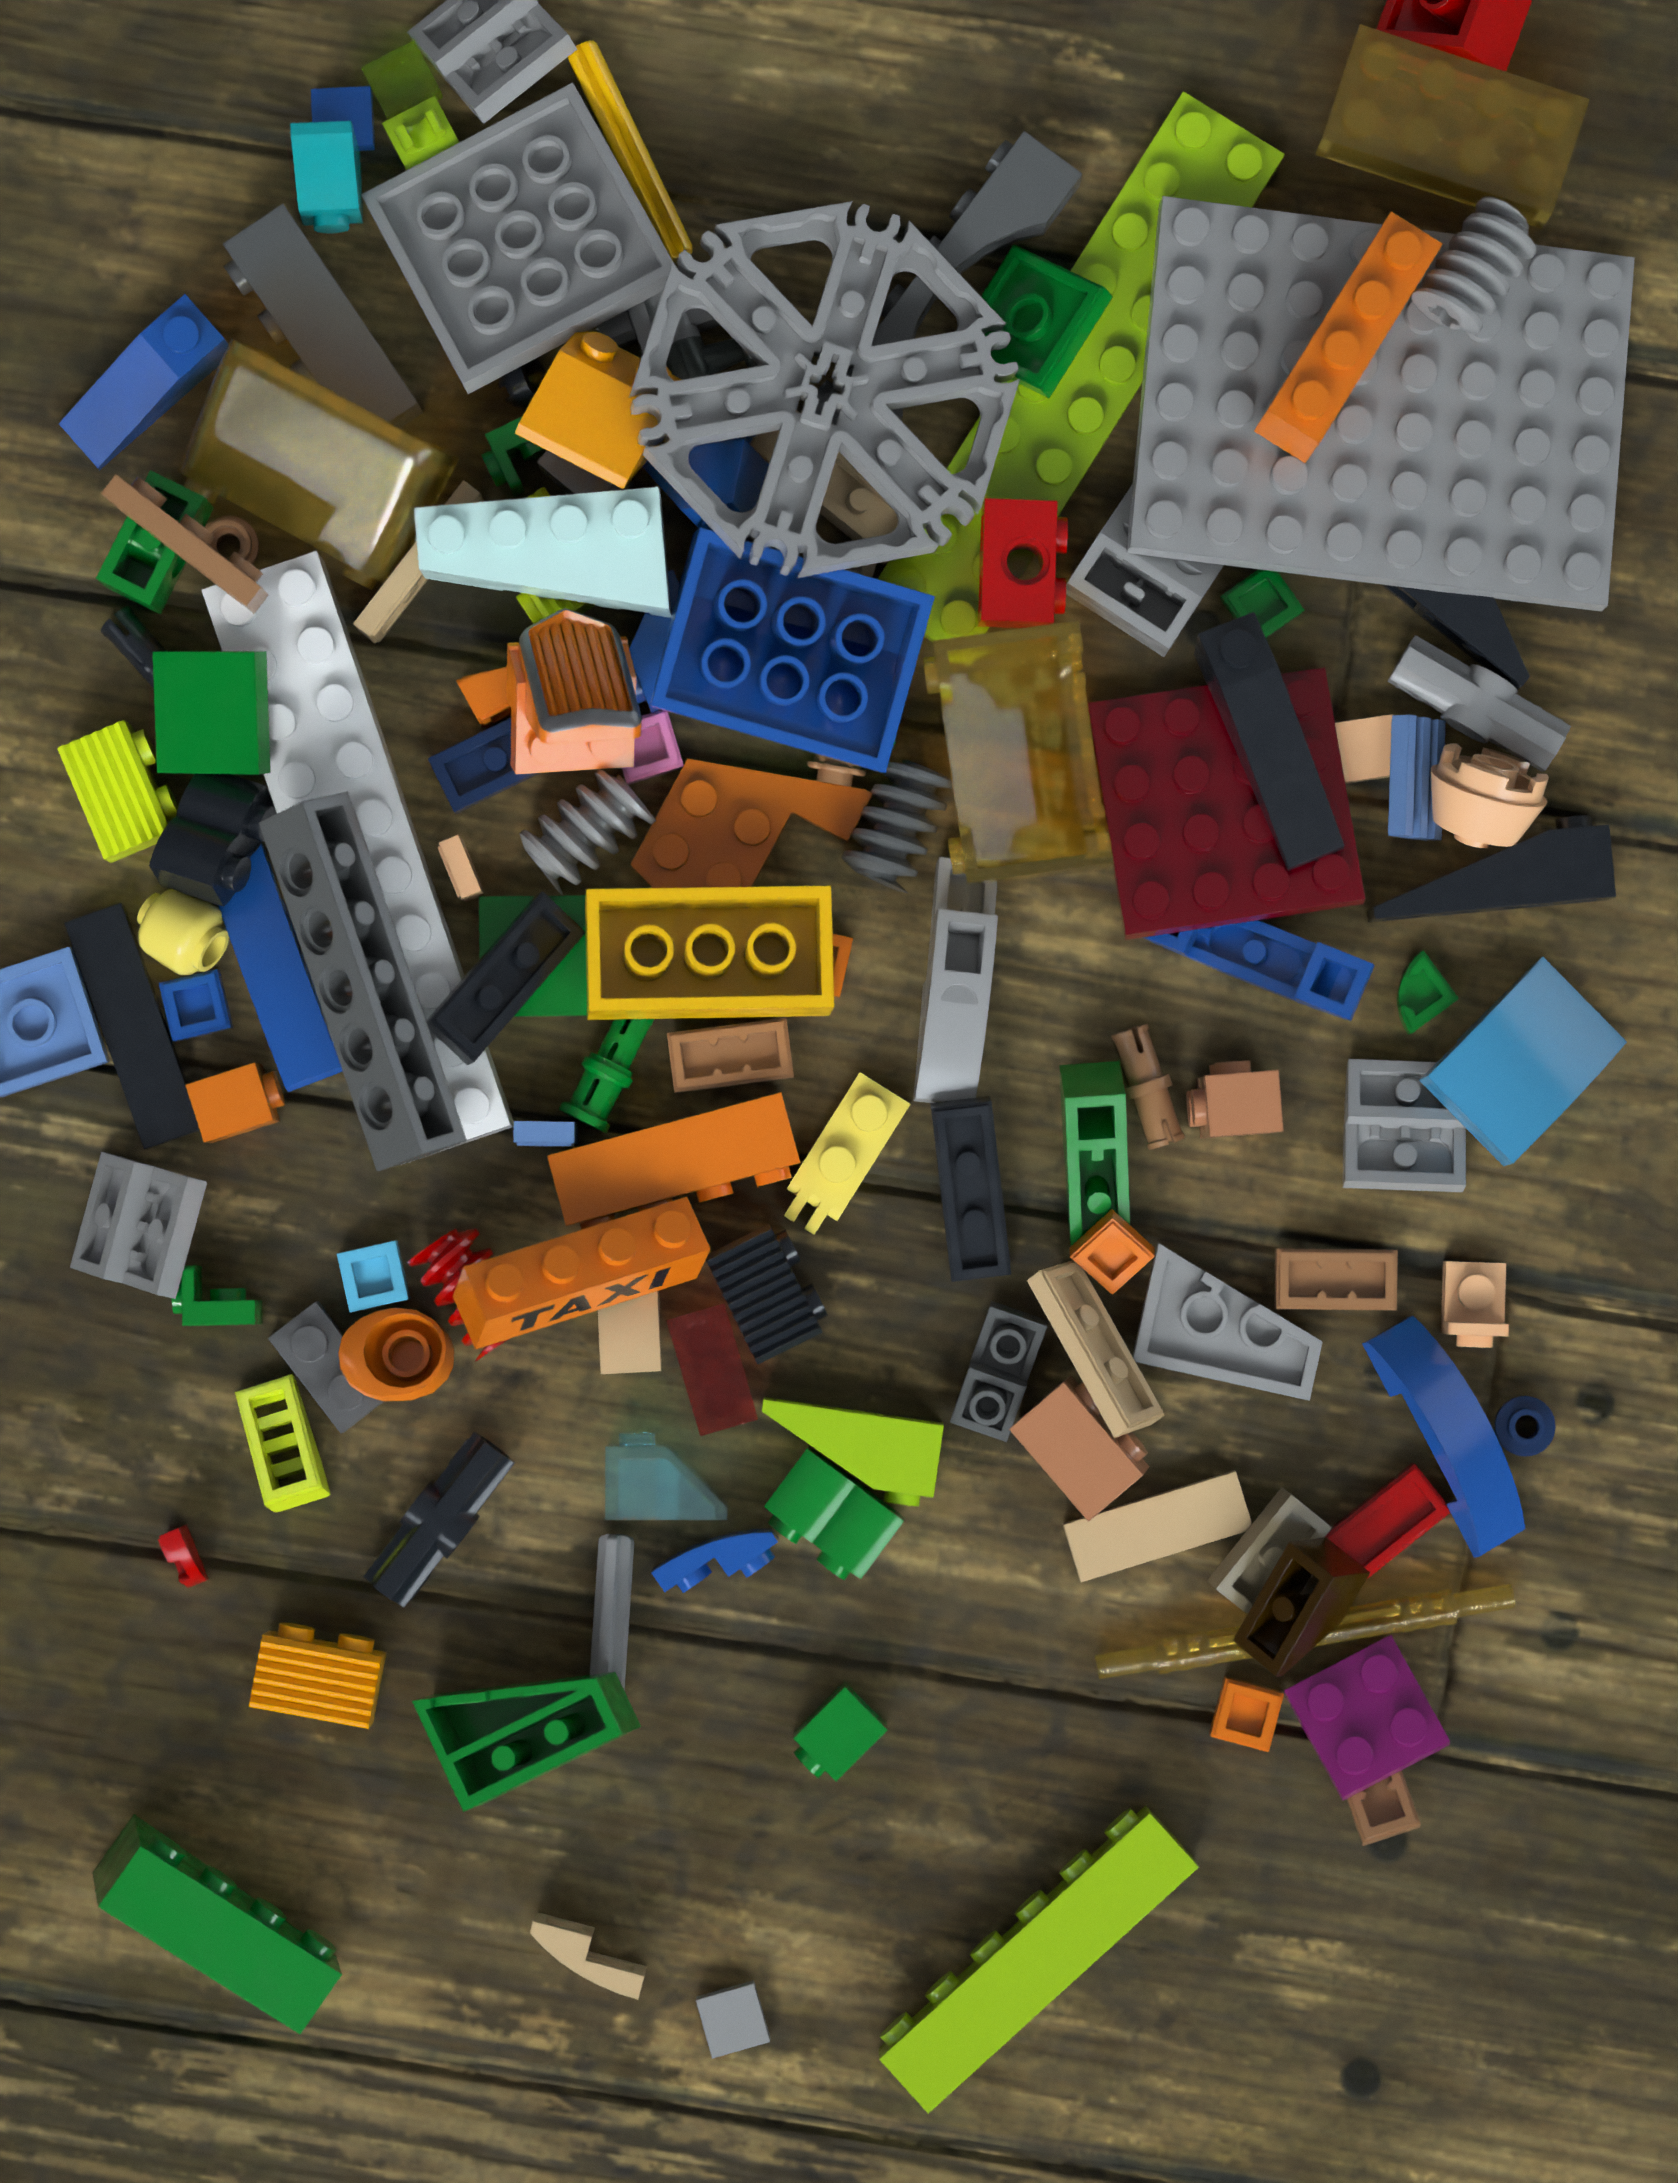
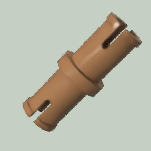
M1146 1023L1129 1028L1125 1032L1120 1031L1112 1034L1111 1038L1115 1042L1129 1085L1124 1087L1127 1100H1134L1148 1142V1150L1168 1145L1170 1141H1180L1185 1138V1135L1181 1131L1167 1088L1173 1085L1169 1073H1162L1148 1031L1149 1026Z

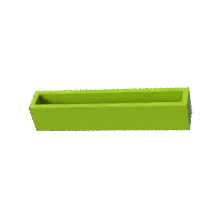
M1147 1806L1143 1807L1137 1814L1131 1808L1120 1814L1105 1829L1104 1833L1109 1839L1092 1855L1087 1849H1083L1060 1870L1059 1874L1064 1880L1047 1896L1041 1889L1031 1895L1014 1913L1019 1921L1003 1936L996 1930L987 1935L969 1954L974 1962L958 1977L952 1971L946 1973L926 1992L925 1997L930 2002L913 2018L907 2012L902 2013L881 2033L880 2038L885 2043L879 2048V2060L928 2114L1199 1868L1190 1853Z

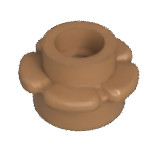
M815 754L814 762H807L808 767L818 769L816 781L852 787L854 776L863 777L866 775V771L861 770L860 766Z

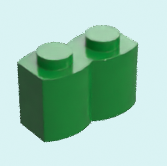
M810 1446L805 1450L764 1506L773 1514L767 1522L772 1528L795 1544H797L802 1536L812 1542L821 1550L816 1560L843 1580L850 1573L862 1579L905 1521V1517Z

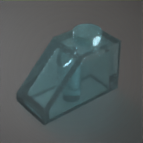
M619 1433V1444H608L605 1447V1520H727L728 1503L669 1444H655V1433Z

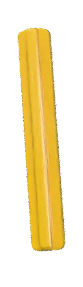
M590 40L576 45L577 50L568 56L571 67L614 157L671 259L676 263L682 251L686 250L689 254L693 253L692 243L598 44L594 40Z

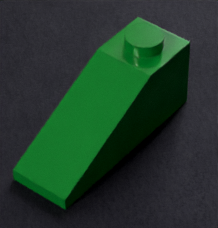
M1120 1061L1059 1065L1070 1247L1111 1209L1130 1225L1126 1093Z

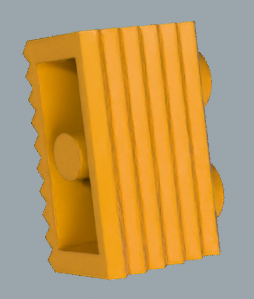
M279 1623L278 1632L268 1630L262 1635L249 1707L366 1729L372 1726L387 1653L373 1650L374 1639L352 1634H339L337 1643L314 1639V1628L293 1623Z

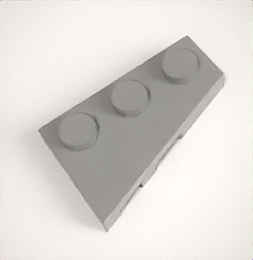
M1157 1243L1132 1354L1135 1362L1310 1401L1323 1342Z

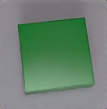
M1258 569L1220 597L1234 619L1255 612L1265 638L1305 611L1281 575L1276 571Z

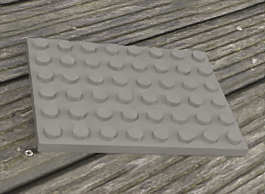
M1162 197L1158 208L1127 553L1430 591L1494 597L1495 599L1601 612L1608 606L1635 257L1535 245L1536 254L1534 257L1525 259L1516 256L1523 265V272L1520 276L1513 278L1503 275L1510 287L1506 295L1501 297L1487 292L1496 303L1494 313L1484 315L1474 311L1483 324V328L1477 334L1467 333L1461 329L1453 330L1435 323L1418 310L1411 301L1410 296L1320 444L1307 462L1304 463L1260 436L1254 430L1382 225L1174 197ZM1422 230L1443 243L1423 277L1429 271L1435 269L1436 259L1439 255L1449 251V242L1456 234ZM1422 279L1420 280L1419 284L1417 285L1414 291H1416L1418 288H1422Z

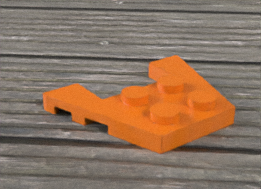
M687 759L655 818L656 822L651 825L630 865L652 888L753 887L791 815L794 814L848 843L853 830L862 817L861 812L863 808L868 806L873 794L866 789Z

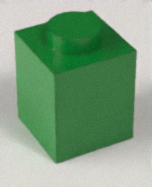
M844 1681L794 1731L793 1739L800 1746L793 1753L817 1778H820L827 1772L837 1781L888 1731L887 1723Z

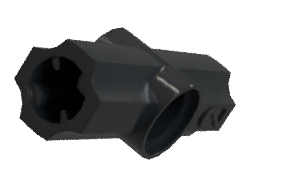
M476 1431L473 1432L450 1460L449 1465L435 1482L432 1479L400 1520L401 1528L363 1577L378 1591L404 1608L410 1600H413L430 1578L432 1571L442 1558L448 1559L480 1517L477 1512L516 1462L491 1441Z

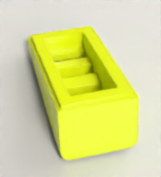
M290 1374L235 1392L264 1505L273 1512H281L330 1496L325 1471L295 1376ZM286 1399L288 1409L258 1418L256 1408ZM292 1423L294 1432L265 1441L263 1432ZM299 1448L301 1456L272 1464L270 1456ZM305 1472L306 1480L280 1488L278 1479Z

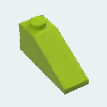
M764 1397L763 1413L872 1489L885 1491L884 1502L919 1506L921 1496L934 1498L944 1428L943 1423Z

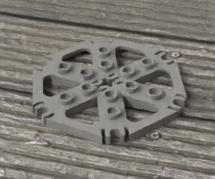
M853 201L717 224L714 232L712 233L707 230L702 235L699 243L710 255L711 260L707 262H698L686 250L682 251L677 260L679 270L674 262H672L629 395L630 398L638 394H644L632 401L630 407L631 415L650 413L658 421L657 426L640 430L637 437L639 445L647 446L644 448L642 455L739 558L743 554L745 540L747 537L752 536L755 540L749 553L750 564L757 566L763 550L767 547H776L784 556L780 574L787 576L797 561L798 553H803V568L797 578L933 553L936 551L938 544L944 546L952 536L948 528L941 522L943 514L954 515L962 525H968L975 515L973 510L978 514L982 507L1020 380L1002 383L1009 381L1015 376L1018 370L1017 362L999 364L991 357V351L1006 348L1011 340L1010 333L1002 331L1006 323L910 221H908L905 228L904 239L900 243L895 240L900 227V216L892 214L886 230L881 232L873 231L866 223L870 207L866 204H862L859 207L852 226H848L847 213ZM817 240L828 246L832 253V264L813 325L797 311L751 262V256L756 251L763 248ZM907 271L916 274L957 319L958 326L955 332L871 346L891 279L899 272ZM692 308L706 310L759 367L680 381L672 380L666 370V361L680 317L685 311ZM990 331H997V332H992L991 334H989V335L986 336V337H985V335H984L985 333L990 332ZM813 356L818 357L816 365L811 364ZM833 362L835 363L831 376L834 379L832 383L833 389L841 392V395L832 394L828 401L824 402L820 415H817L815 411L819 402L817 398L818 389L810 385L809 382L819 383L822 376L826 375L830 363ZM848 368L853 369L851 377L846 376ZM955 398H967L973 401L980 410V422L966 467L959 473L951 474L891 410ZM799 400L805 401L801 414L796 412ZM834 412L839 413L836 425L831 424ZM779 431L757 504L748 512L738 513L729 509L689 465V452L698 445ZM661 441H664V442H665V444H662V445L657 446V447H648V446L657 445V444L660 443ZM838 451L896 512L898 518L897 528L890 534L839 544L827 543L817 534L816 522Z

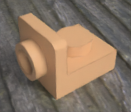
M1443 1261L1441 1333L1457 1335L1456 1346L1493 1348V1336H1509V1324H1505L1506 1263Z

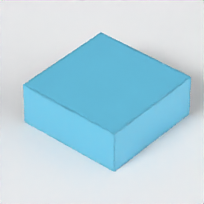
M398 1240L337 1254L349 1312L410 1299Z

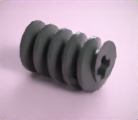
M904 759L902 763L889 762L886 773H883L893 783L892 785L875 784L871 789L873 796L883 804V807L865 806L861 812L862 816L873 826V829L856 828L851 834L853 839L864 850H846L841 858L855 872L884 886L908 894L896 879L898 876L916 877L919 871L906 860L907 854H927L928 849L915 836L917 832L936 833L938 827L925 813L927 810L946 811L948 805L935 791L937 788L955 789L957 783L934 770Z

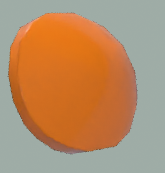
M390 1308L366 1315L351 1325L341 1338L338 1357L340 1370L349 1385L363 1395L381 1401H410L434 1393L448 1379L454 1366L455 1351L451 1337L442 1325L417 1310Z

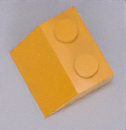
M588 331L575 332L558 351L521 418L515 434L624 489L647 461L642 455L644 448L647 446L638 444L637 437L639 431L658 425L656 417L650 413L631 415L630 407L632 401L638 396L644 395L638 394L629 398L641 358L619 348L616 342L605 334ZM666 367L667 373L672 380H682L672 375L671 371ZM661 441V442L658 443L657 445L648 446V447H657V446H660V444H661L663 441Z

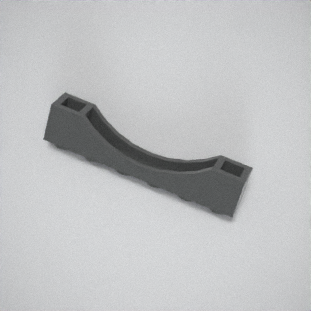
M1024 131L1014 145L1005 140L995 151L985 167V170L992 175L981 190L977 193L972 188H969L960 198L949 216L956 223L943 241L933 236L929 242L959 274H962L983 257L1014 242L1044 235L1079 188L1082 173ZM918 276L914 278L907 289L898 284L885 299L881 316L885 319L876 329L871 346L915 338L917 330L934 302L938 299ZM848 368L846 376L851 377L853 369ZM826 380L818 389L817 398L819 402L815 411L817 415H820L824 402L828 401L832 394L841 395V392L833 389V384L829 380ZM903 408L891 410L901 421L903 420ZM834 412L831 422L833 425H836L839 416L838 412Z

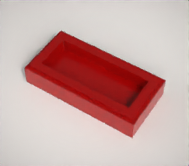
M1411 1463L1332 1526V1529L1325 1537L1370 1572L1369 1578L1450 1514V1511L1446 1505L1447 1503L1417 1465Z

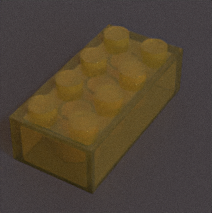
M1360 24L1351 43L1315 155L1474 207L1483 197H1494L1506 201L1518 210L1529 225L1542 229L1553 214L1590 99Z

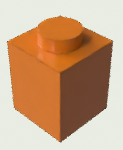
M255 1062L185 1085L204 1143H215L279 1122L280 1119L276 1108L285 1105L283 1093L275 1072L272 1071L265 1074L262 1064Z

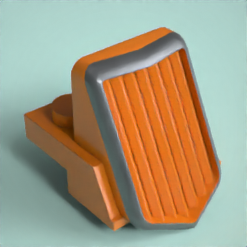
M564 608L527 627L522 632L519 642L507 643L506 700L511 707L510 765L515 774L634 767V742L636 738L641 736V714L636 698V673L626 636L620 637L617 630L609 623Z

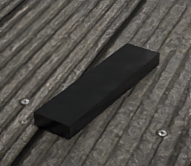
M118 903L65 922L66 930L143 1148L148 1150L200 1131L185 1086L187 1081L125 905Z

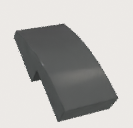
M991 1301L950 1423L1007 1442L1011 1432L1009 1429L1014 1424L1023 1399L1027 1381L1045 1334L1048 1320Z

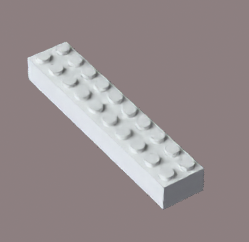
M317 551L259 570L263 575L257 584L269 596L255 614L217 585L202 589L222 651H267L271 773L264 774L276 813L278 814L302 801L349 792L425 1019L427 1020L465 976L325 561ZM430 1031L467 1141L450 1148L514 1127V1121L489 1047L483 1051L475 1062L466 1065Z

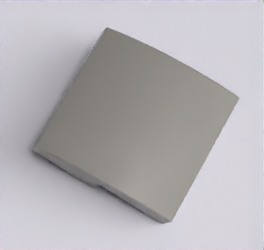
M446 0L407 32L430 63L483 124L577 50L568 33L545 11L537 0Z
M1348 1059L1344 1110L1343 1188L1438 1192L1464 1191L1466 1186V1128L1419 1081L1437 1062Z
M101 1152L70 1268L101 1279L123 1283L155 1295L176 1299L207 1181Z

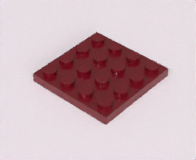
M1325 667L1283 673L1281 676L1345 847L1342 850L1289 871L1286 868L1208 685L1087 704L1125 940L1364 904L1365 893Z

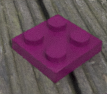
M1392 1635L1284 1690L1285 1697L1342 1801L1450 1745L1447 1734Z

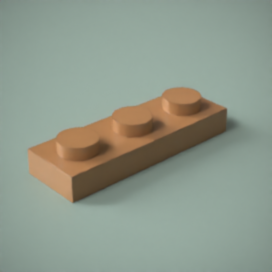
M115 475L101 494L112 505L253 614L269 596L257 584L263 575L261 571L235 551L228 560L208 546L215 538L212 533L187 514L184 515L179 523L160 509L167 499L138 476L129 485L118 475Z

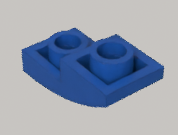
M773 1528L750 1529L724 1534L695 1544L655 1566L651 1573L664 1592L677 1584L684 1593L712 1573L707 1562L715 1557L728 1577L740 1569L747 1578L776 1557L770 1547L778 1543L779 1537Z

